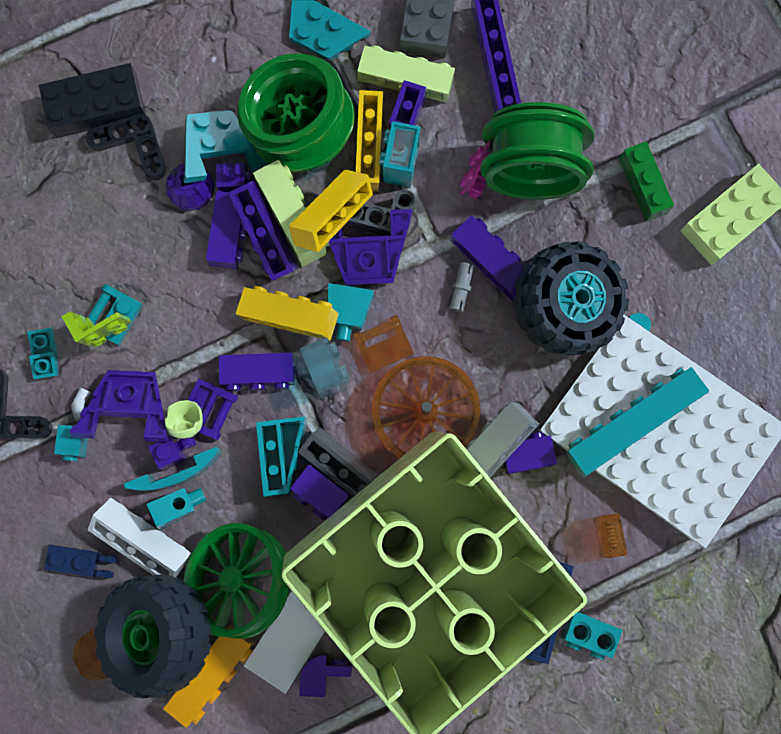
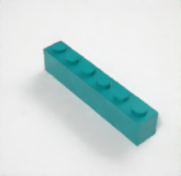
M690 367L684 371L683 368H680L670 375L672 379L670 382L664 385L661 381L650 389L651 395L645 399L641 395L629 403L632 408L626 412L620 409L609 417L610 423L605 426L600 423L589 431L591 436L585 440L579 437L568 445L570 450L566 455L583 478L707 394L709 389L694 369Z

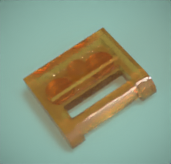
M397 315L390 317L389 321L362 333L358 331L353 334L370 374L414 355ZM395 329L397 335L368 348L366 347L365 341Z

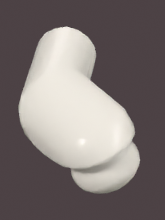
M81 387L71 404L73 416L77 422L80 420V414L91 392Z

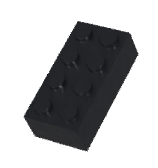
M131 63L39 85L47 127L56 139L86 132L94 127L137 114L146 115L137 73Z

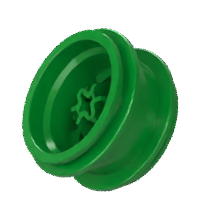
M299 53L275 57L257 68L246 81L237 107L240 129L246 139L253 145L260 158L268 165L279 160L282 166H288L290 172L312 170L331 161L342 150L349 139L355 117L352 100L344 89L336 70L321 58Z
M547 102L515 104L495 112L489 122L483 127V141L485 144L491 141L489 147L492 149V153L482 160L480 172L486 179L487 185L498 193L531 200L562 198L581 191L593 175V164L583 155V151L593 143L595 132L586 116L574 108Z

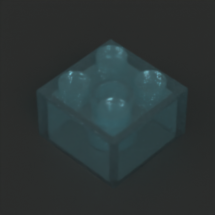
M326 337L300 348L322 400L348 389L347 382H350V378L344 364L339 366L337 362L341 357L335 342L329 343Z

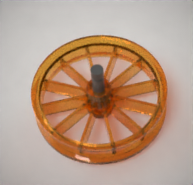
M420 356L400 362L384 375L374 393L372 418L376 433L382 444L400 459L406 452L398 447L418 422L422 424L420 441L423 439L425 424H429L431 431L435 432L432 422L436 421L450 434L455 435L462 445L466 447L475 435L479 424L480 401L473 382L462 369L442 358ZM432 367L426 400L422 398L412 368ZM434 367L452 374L453 376L430 401L429 396ZM408 370L420 401L417 402L392 380ZM455 378L460 381L467 391V394L438 405L434 404ZM390 384L415 404V407L381 402L387 386ZM469 397L472 415L465 416L441 412L437 409ZM380 406L413 411V414L382 425L380 421ZM437 415L471 420L465 437L461 438L440 421ZM415 417L416 421L400 441L394 445L387 437L384 429Z

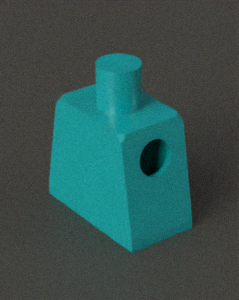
M328 283V303L332 304V308L339 313L335 327H338L336 340L350 342L352 330H363L374 299V290Z
M182 488L148 503L147 507L156 527L160 531L195 514L193 507L206 502V498L201 488L188 494L185 488ZM177 502H184V508L180 510L174 508Z

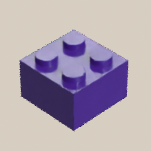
M310 465L306 467L290 488L295 492L292 497L303 505L309 503L315 507L312 512L322 520H327V518L345 505L351 497Z

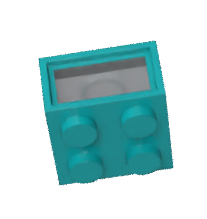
M392 121L391 130L386 129L384 152H381L379 162L380 174H383V183L411 188L420 144V126Z

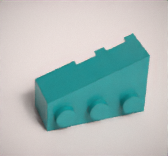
M305 416L256 422L263 497L291 495L292 490L290 488L294 484L300 456L298 451L302 447L307 424Z

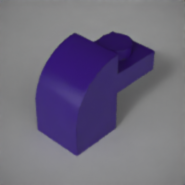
M321 653L312 657L302 670L299 696L325 697L327 676L351 677L352 664H347V659H332V663H328V653Z

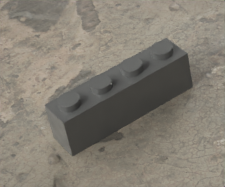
M321 428L314 431L298 451L353 497L379 476Z

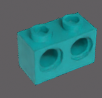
M577 612L567 621L561 638L567 641L566 646L578 651H581V648L584 647L591 650L590 655L598 659L604 660L606 656L613 659L623 630ZM577 625H583L585 628V634L581 638H575L573 630ZM602 634L608 636V644L605 647H599L597 644V639Z

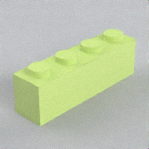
M364 46L357 70L358 81L400 91L403 81L406 80L425 86L426 98L445 103L448 101L455 68L447 63L440 62L437 64L429 62L423 57L413 58L399 51H385L379 46Z

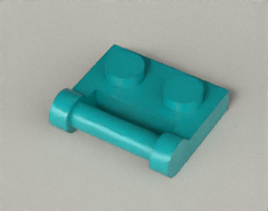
M104 283L101 288L103 292L88 318L95 325L110 297L116 298L106 318L115 313H120L129 317L132 323L127 325L128 328L118 335L113 333L106 337L107 340L120 346L143 304Z

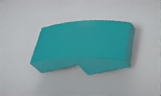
M53 327L27 331L31 350L29 360L33 380L59 375Z

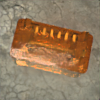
M620 514L595 516L594 523L598 534L600 556L602 558L626 556L627 549Z

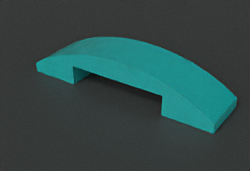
M214 447L194 455L195 466L154 482L153 476L146 474L124 483V486L127 489L138 491H158L182 485L206 471L221 455V449Z

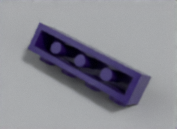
M251 181L228 192L231 205L238 212L241 218V225L245 232L249 234L252 240V247L256 254H259L263 262L262 266L265 273L273 281L293 272L298 265L257 181Z

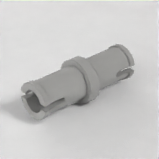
M465 262L459 263L457 279L452 285L454 291L449 306L450 310L454 309L457 312H464L467 294L471 292L470 281L474 265Z

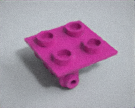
M488 141L483 147L479 146L476 153L473 152L468 162L471 168L468 173L463 175L459 186L462 189L459 195H463L467 191L469 192V197L473 199L481 196L486 179L480 172V164L486 156L491 154L487 153L491 141Z

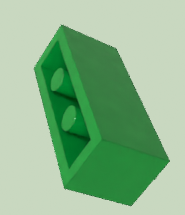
M647 141L624 149L619 160L645 221L647 222L668 214L674 207V203Z

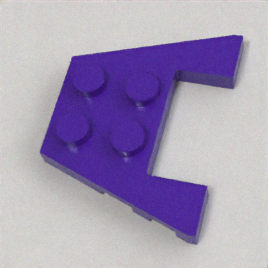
M413 209L390 210L391 235L343 237L341 228L328 241L345 285L394 282Z
M107 370L92 394L93 399L88 407H84L80 414V420L70 430L73 438L94 439L99 416L147 418L144 432L145 441L168 442L156 373Z

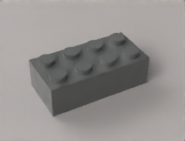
M407 0L400 39V52L446 58L455 0Z

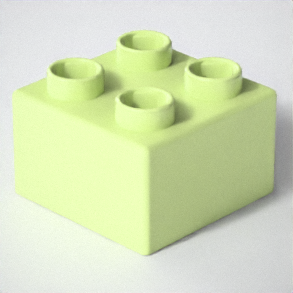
M430 433L290 549L283 558V581L409 734H437L582 609L587 602L584 592L457 437L450 433Z

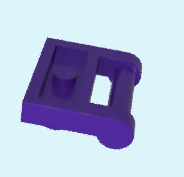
M197 379L188 400L197 403L201 408L203 424L199 433L219 440L221 436L219 432L232 404L236 403L238 396ZM218 396L224 398V401L211 429L204 427Z

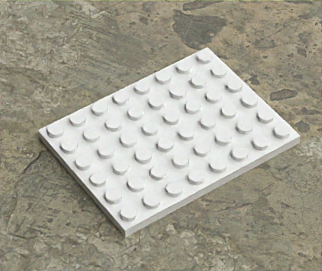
M623 315L625 322L621 330L616 331L612 337L613 340L606 346L598 349L539 432H543L545 436L551 435L552 441L568 452L570 450L568 446L579 437L585 440L591 436L589 431L600 423L603 426L610 423L609 417L620 409L626 412L632 408L629 403L641 395L644 399L651 395L650 389L661 381L664 385L672 380L670 375L680 368L686 371L692 367L709 389V392L594 471L698 545L706 548L780 441L781 421Z

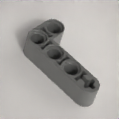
M406 189L398 191L394 197L391 209L365 203L358 210L359 215L350 218L345 226L381 235H391L390 210L413 209L407 231L408 234L415 210V196ZM403 199L411 202L408 207H402L398 203ZM378 215L382 218V221L374 224L370 221V218Z

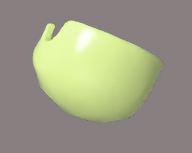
M184 400L168 407L165 427L171 436L180 439L191 438L201 430L203 416L201 408L197 403Z

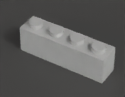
M510 402L504 404L498 411L499 415L482 428L483 433L477 439L470 441L465 447L489 478L539 425L518 403Z

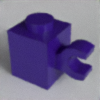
M245 163L216 164L217 189L221 192L233 191L252 181V173L247 170Z
M168 436V442H157L148 448L158 468L167 470L186 460L183 451L197 445L194 437L177 441L175 437Z

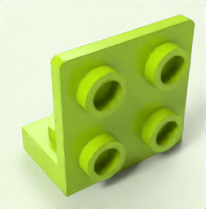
M70 311L61 316L75 342L90 347L102 345L107 341L106 337L113 333L118 335L128 328L127 325L132 323L129 317L120 313H115L96 325L88 317L85 318Z

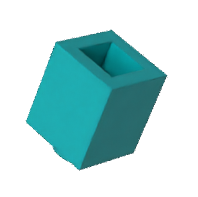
M58 425L54 454L62 456L64 461H77L78 457L86 458L88 438H73L70 434L72 426Z

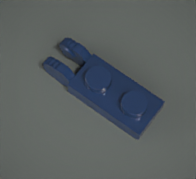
M49 544L44 569L90 577L113 578L114 572L98 570L97 564L98 560L106 563H116L117 557L100 554L97 551Z

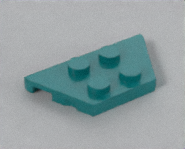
M292 0L290 41L322 59L332 61L339 57L342 52L352 49L355 43L363 38L366 40L371 35L370 30L315 0Z

